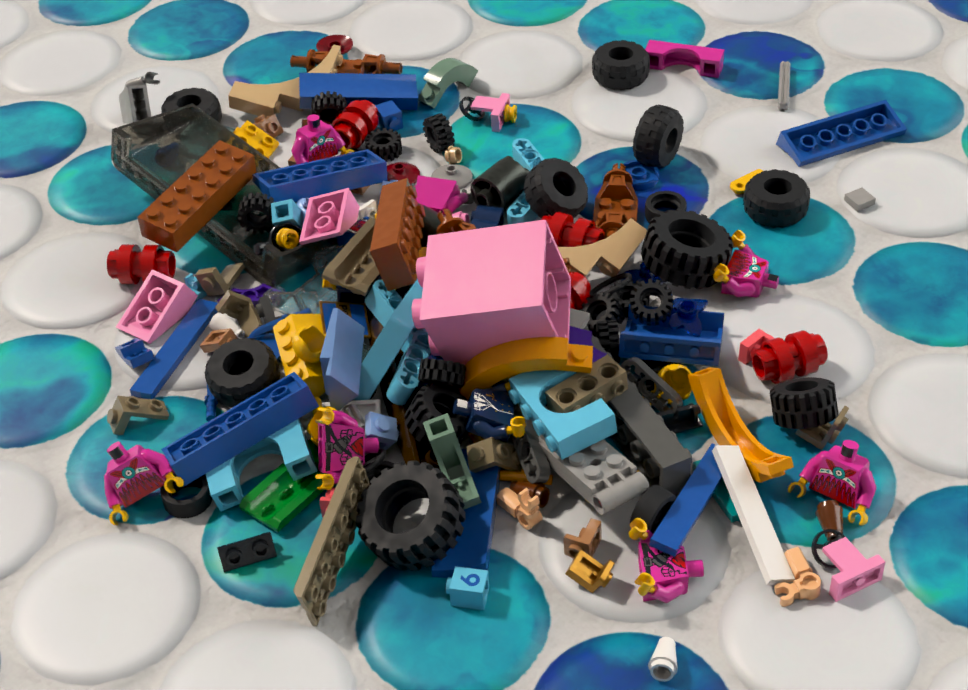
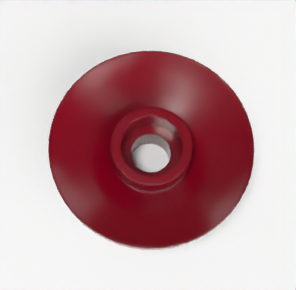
M345 35L326 36L316 44L317 51L330 52L333 44L341 46V55L353 48L352 39Z
M398 162L387 165V179L389 182L390 180L399 181L408 178L410 185H412V183L417 182L418 175L420 176L418 167L413 164Z

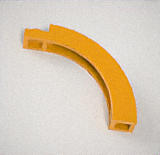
M534 337L505 342L482 351L465 365L463 387H457V391L468 401L474 389L489 388L500 380L524 372L560 370L591 373L593 346L568 344V338Z
M708 367L688 374L696 402L715 440L719 445L739 446L753 480L762 483L769 479L780 477L785 474V470L794 467L791 457L768 450L748 430L730 398L721 368Z

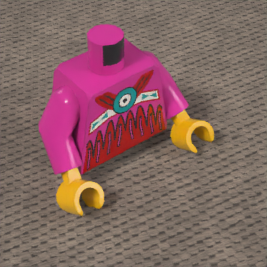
M315 114L307 117L308 125L297 129L296 139L291 150L296 164L333 157L338 154V150L341 151L340 155L354 152L352 149H346V144L339 133L330 124L321 121L319 116Z
M737 230L731 236L733 247H738L739 250L735 249L727 266L720 263L714 269L713 278L716 282L722 281V294L757 298L760 296L763 287L776 289L779 283V276L768 273L769 262L754 254L747 244L744 245L745 234L741 230Z
M845 440L842 443V447L833 446L829 451H821L811 458L800 473V480L791 483L788 487V492L790 493L795 485H799L801 492L797 498L803 497L806 494L805 485L808 482L810 483L809 488L849 507L857 508V510H852L848 514V521L853 523L855 516L860 514L859 526H863L868 522V515L865 511L871 506L876 492V484L872 472L869 470V460L857 454L859 444L852 440Z
M119 441L113 443L107 449L112 460L108 462L107 471L104 475V488L109 508L113 509L109 516V520L113 525H118L116 520L118 513L122 515L124 522L129 518L128 513L125 510H121L122 505L126 508L163 485L167 492L175 493L176 490L172 486L173 481L176 482L178 487H183L184 485L181 477L173 475L175 472L164 454L151 449H144L141 445H135L126 450Z

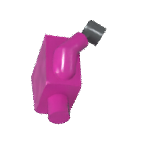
M418 175L417 184L412 183L417 192V202L438 213L441 211L444 216L446 215L443 209H449L453 213L462 204H472L474 202L471 193H467V190L462 189V193H460L457 181Z

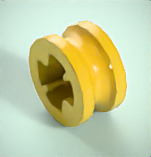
M506 104L504 122L511 120L512 123H515L517 105L510 107L509 104Z
M282 228L277 233L276 241L280 247L293 249L298 245L299 235L296 230Z

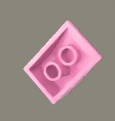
M349 188L309 198L299 240L301 245L341 236L357 222L360 207Z
M151 270L116 328L151 344L188 313L198 295L184 283Z

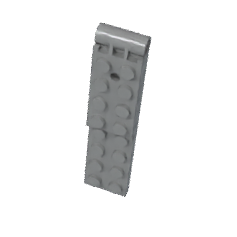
M513 403L514 417H524L519 404L515 405ZM537 434L539 444L545 453L550 468L592 504L601 515L644 494L649 489L646 477L641 472H637V467L604 439L561 460L555 451L551 452L543 435L538 436Z

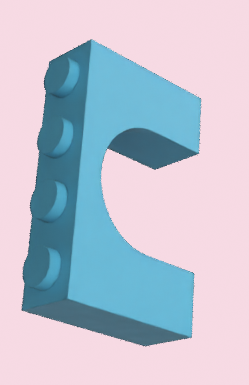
M541 370L524 372L509 378L511 390L508 393L512 402L515 405L519 404L524 418L532 421L538 436L543 435L551 452L555 451L561 460L617 433L615 414L602 398L569 413H556L545 408L547 404L545 392L576 374V372Z
M299 419L206 473L210 495L220 512L241 503L243 493L240 485V475L245 466L259 456L265 454L281 455L293 481L318 471L305 430Z

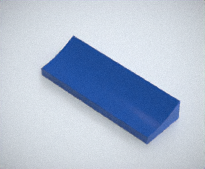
M299 73L300 109H311V102L315 95L320 96L321 92L326 94V91H330V94L337 92V96L341 94L342 98L345 97L347 106L350 102L356 100H368L374 105L392 100L400 110H417L416 74Z
M883 100L780 131L776 145L788 153L798 167L904 135L907 128L887 100Z
M369 149L252 174L253 183L260 189L263 195H268L267 199L270 197L274 198L273 202L288 199L297 202L301 198H311L346 188L352 190L388 181L387 162Z
M293 372L161 450L177 477L183 479L184 487L316 409L319 405L308 385Z
M467 448L461 449L469 469ZM494 466L477 473L470 471L481 503L464 509L466 519L465 522H461V525L464 527L462 535L456 537L455 540L458 543L453 549H448L445 558L442 560L438 558L434 561L435 564L431 569L432 577H452L455 566L488 570L497 509L496 496L499 493L500 470H502V467Z

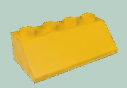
M290 314L273 326L285 376L295 372L308 385L313 396L319 397L325 393L321 362L308 363L297 357L293 350L292 339L295 332L305 325L307 327L313 325L323 334L321 314Z

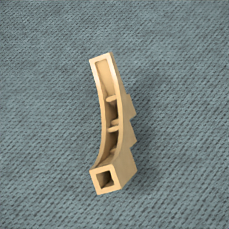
M333 44L323 61L308 73H337V66H341L343 61L341 46ZM299 77L274 84H248L235 81L228 95L229 108L257 116L262 114L265 117L273 114L276 115L281 112L282 106L303 111V109H300Z
M630 218L620 230L603 240L589 245L558 247L562 258H569L570 265L566 266L571 267L570 272H578L587 277L592 269L597 266L603 274L614 277L643 242L647 229Z

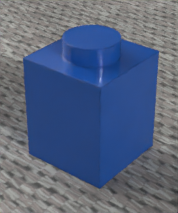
M392 100L375 105L378 110V126L382 130L387 128V131L389 129L396 131L403 128L402 111Z

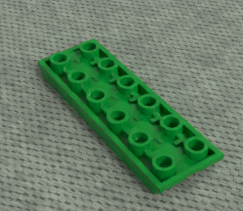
M309 439L310 449L318 470V447ZM283 462L243 497L239 507L242 511L274 531L279 532L324 491L317 489V487L322 485L323 480L316 479L315 476L326 473L318 470L315 473L293 481Z

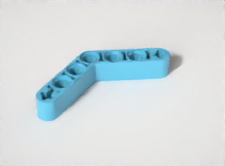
M519 138L513 141V159L523 168L531 171L534 166L544 160L528 139ZM524 191L508 208L507 225L531 222L539 217L532 211L529 203H527Z
M418 279L397 306L361 364L359 395L353 399L354 401L370 400L400 349L415 328L412 318V302L414 299L422 298L423 287L420 286Z
M377 280L369 291L365 304L384 327L402 301V298L395 289L387 291L383 280ZM415 327L401 348L404 353L386 394L388 399L396 405H405L419 382L418 375L421 359L429 358L430 356L428 333L425 329L418 330Z

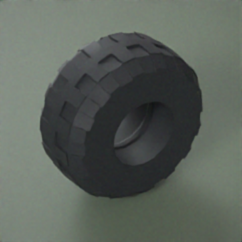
M626 40L607 42L600 46L593 54L592 73L594 79L605 88L613 90L632 89L641 85L649 75V54L640 44Z
M186 88L176 91L166 98L161 107L162 119L166 130L175 137L182 139H197L209 133L211 134L217 129L222 119L218 98L212 92L203 88Z
M655 105L644 112L636 127L633 139L634 157L640 164L648 167H658L659 169L666 167L674 159L684 131V121L678 110L664 105Z
M558 158L544 159L534 166L525 178L524 193L526 201L529 203L532 211L541 219L545 215L553 216L556 212L569 214L575 218L586 207L588 187L585 183V178L568 161Z
M777 169L765 170L754 175L745 185L744 210L753 221L758 222L760 225L771 228H784L796 224L807 214L810 203V188L795 173Z
M237 338L222 344L220 348L212 353L206 363L204 372L212 395L219 403L230 408L280 380L279 364L272 349L264 342L252 338Z

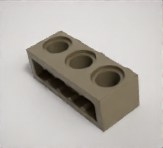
M607 354L592 363L591 373L577 372L545 392L547 408L549 411L556 413H569L600 398L606 403L628 389L627 371Z

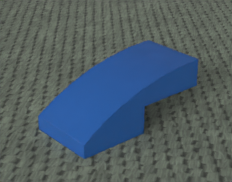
M138 338L115 347L118 355L133 369L155 359L152 350L145 348L143 341Z

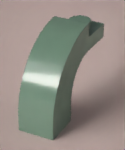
M456 58L443 59L436 63L424 76L423 80L427 83L418 96V100L435 109L449 85L459 82L469 87L478 70Z
M448 413L423 422L441 472L456 487L459 495L463 498L465 505L463 510L480 504L479 494Z

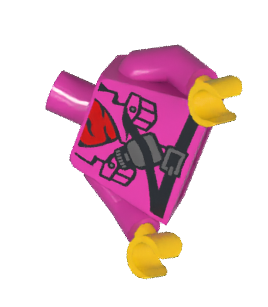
M318 407L317 410L323 413L320 420H315L318 423V470L326 474H317L315 478L323 480L322 485L317 487L318 490H330L334 484L338 483L347 460L357 456L360 458L362 465H364L365 453H378L379 441L378 438H365L364 428L359 427L357 420L343 411Z
M635 518L630 523L632 529L629 531V537L633 540L640 538L641 541L638 542L640 575L635 580V584L640 585L638 593L643 596V602L658 599L664 603H669L688 592L689 577L704 576L703 561H686L683 546H681L676 556L673 557L649 546L653 533L649 530L647 531V524L643 519Z

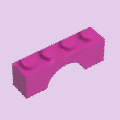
M649 40L645 48L650 58L649 69L663 70L672 65H687L695 68L700 76L719 78L723 68L724 49Z

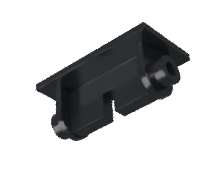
M690 403L689 405L679 407L675 414L672 409L660 413L655 412L663 418L664 424L675 434L703 427L698 417V414L701 413L698 404Z
M271 532L217 547L224 572L277 557Z

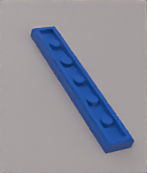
M198 299L155 355V359L149 363L131 387V396L143 399H154L206 329L212 317L217 314V302Z
M712 443L651 537L649 546L673 557L676 556L723 479L712 453L715 444Z

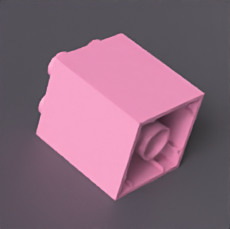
M546 220L428 236L426 257H419L416 262L417 279L420 286L423 287L422 298L414 299L412 302V318L418 330L425 329L428 333L429 347L433 356H442L444 361H453L454 363L466 365L468 361L482 351L513 340L534 337L568 338L569 344L571 277Z

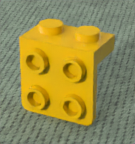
M246 120L241 128L237 127L231 139L228 138L225 143L253 154L255 164L260 167L265 164L279 145L276 139L248 120Z

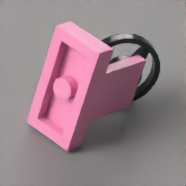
M502 93L500 98L476 96V98L464 97L460 101L459 107L463 115L472 121H480L484 117L485 112H492V131L500 132L504 124L506 104L510 105V94ZM463 101H470L464 109ZM468 111H470L473 114L477 113L481 117H474L470 115Z
M826 529L815 535L811 546L814 559L825 568H838L840 570V573L833 575L831 578L829 595L835 602L882 580L885 561L879 554L866 559L841 532L834 529ZM827 532L836 534L835 539L826 541L824 544H817L822 534ZM817 549L822 550L834 565L823 562L817 553Z

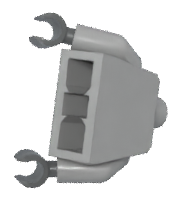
M147 72L145 78L141 76L127 81L124 90L119 95L123 123L129 124L136 133L153 132V130L155 133L167 132V130L161 128V124L164 123L163 121L151 123L152 117L146 83L158 85L160 81L153 79L158 73Z

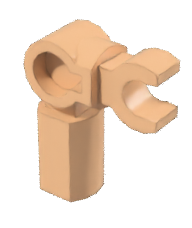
M504 488L497 494V504L514 518H517L521 526L526 530L531 529L542 521L543 517L538 506L540 503L539 497L536 495L531 498L529 489L525 488L517 495L510 488Z
M799 547L787 550L784 554L795 580L791 584L781 582L774 586L775 595L787 594L780 597L782 607L791 605L795 599L814 600L818 598L821 591V579L817 574L813 573L802 550Z

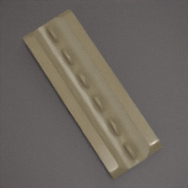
M370 217L327 265L322 274V279L329 281L333 285L349 289L354 294L367 295L375 281L381 277L370 253L376 219Z
M357 456L347 460L293 589L301 606L306 611L312 626L317 627L320 617L324 616L326 612L330 592H333L335 589L336 577L340 568H343L345 564L346 552L355 538L356 516L360 515L356 511L358 502L363 500L361 497L365 488L368 489L371 485L366 470Z

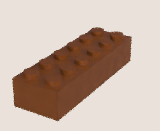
M219 140L137 217L142 237L178 252L252 179V174L257 173L254 155Z
M408 178L382 186L370 253L387 291L414 284L416 278V262L419 258V250H421L420 239L423 238L422 228H424L423 217H425V210L422 204H418L416 189L414 185H410Z

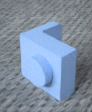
M369 412L365 415V438H378L380 449L387 450L397 442L399 436L397 418Z

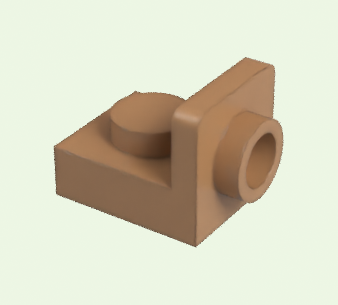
M231 328L214 330L199 346L204 353L214 352L222 344L237 339V336Z
M591 518L587 527L581 529L579 537L566 534L563 538L564 554L574 559L576 554L583 550L593 557L602 539L601 521Z

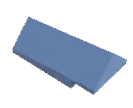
M333 308L320 355L325 393L329 395L330 407L339 411L359 395L365 327L339 308Z

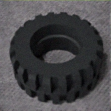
M677 209L676 211L667 210L664 213L658 214L650 221L641 248V256L647 269H650L654 276H659L660 280L668 281L676 287L678 285L683 286L685 289H691L692 287L702 289L717 283L713 278L714 269L720 263L728 265L733 250V243L730 234L727 233L723 226H719L718 222L714 219L711 220L706 215H699L694 211L686 212L682 209Z
M408 461L407 465L403 462L396 463L394 468L389 469L387 467L380 471L382 474L378 478L374 476L369 482L371 484L369 488L363 490L361 494L363 500L358 502L356 509L360 514L356 516V526L359 528L358 534L361 540L385 564L394 566L398 570L405 571L408 567L411 571L420 570L422 565L426 568L433 566L436 559L442 560L447 556L446 552L448 549H453L458 542L455 539L457 536L462 535L464 529L461 522H465L466 512L463 510L465 505L463 498L459 495V491L438 468H434L426 462L420 464L418 461ZM420 498L429 499L427 513L415 528L404 533H393L395 518L406 504Z

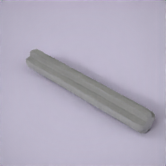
M782 61L780 63L779 110H787L789 106L791 67L789 61Z

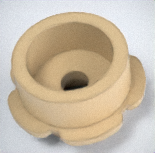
M450 145L448 150L445 151V160L449 164L460 163L462 160L461 149Z

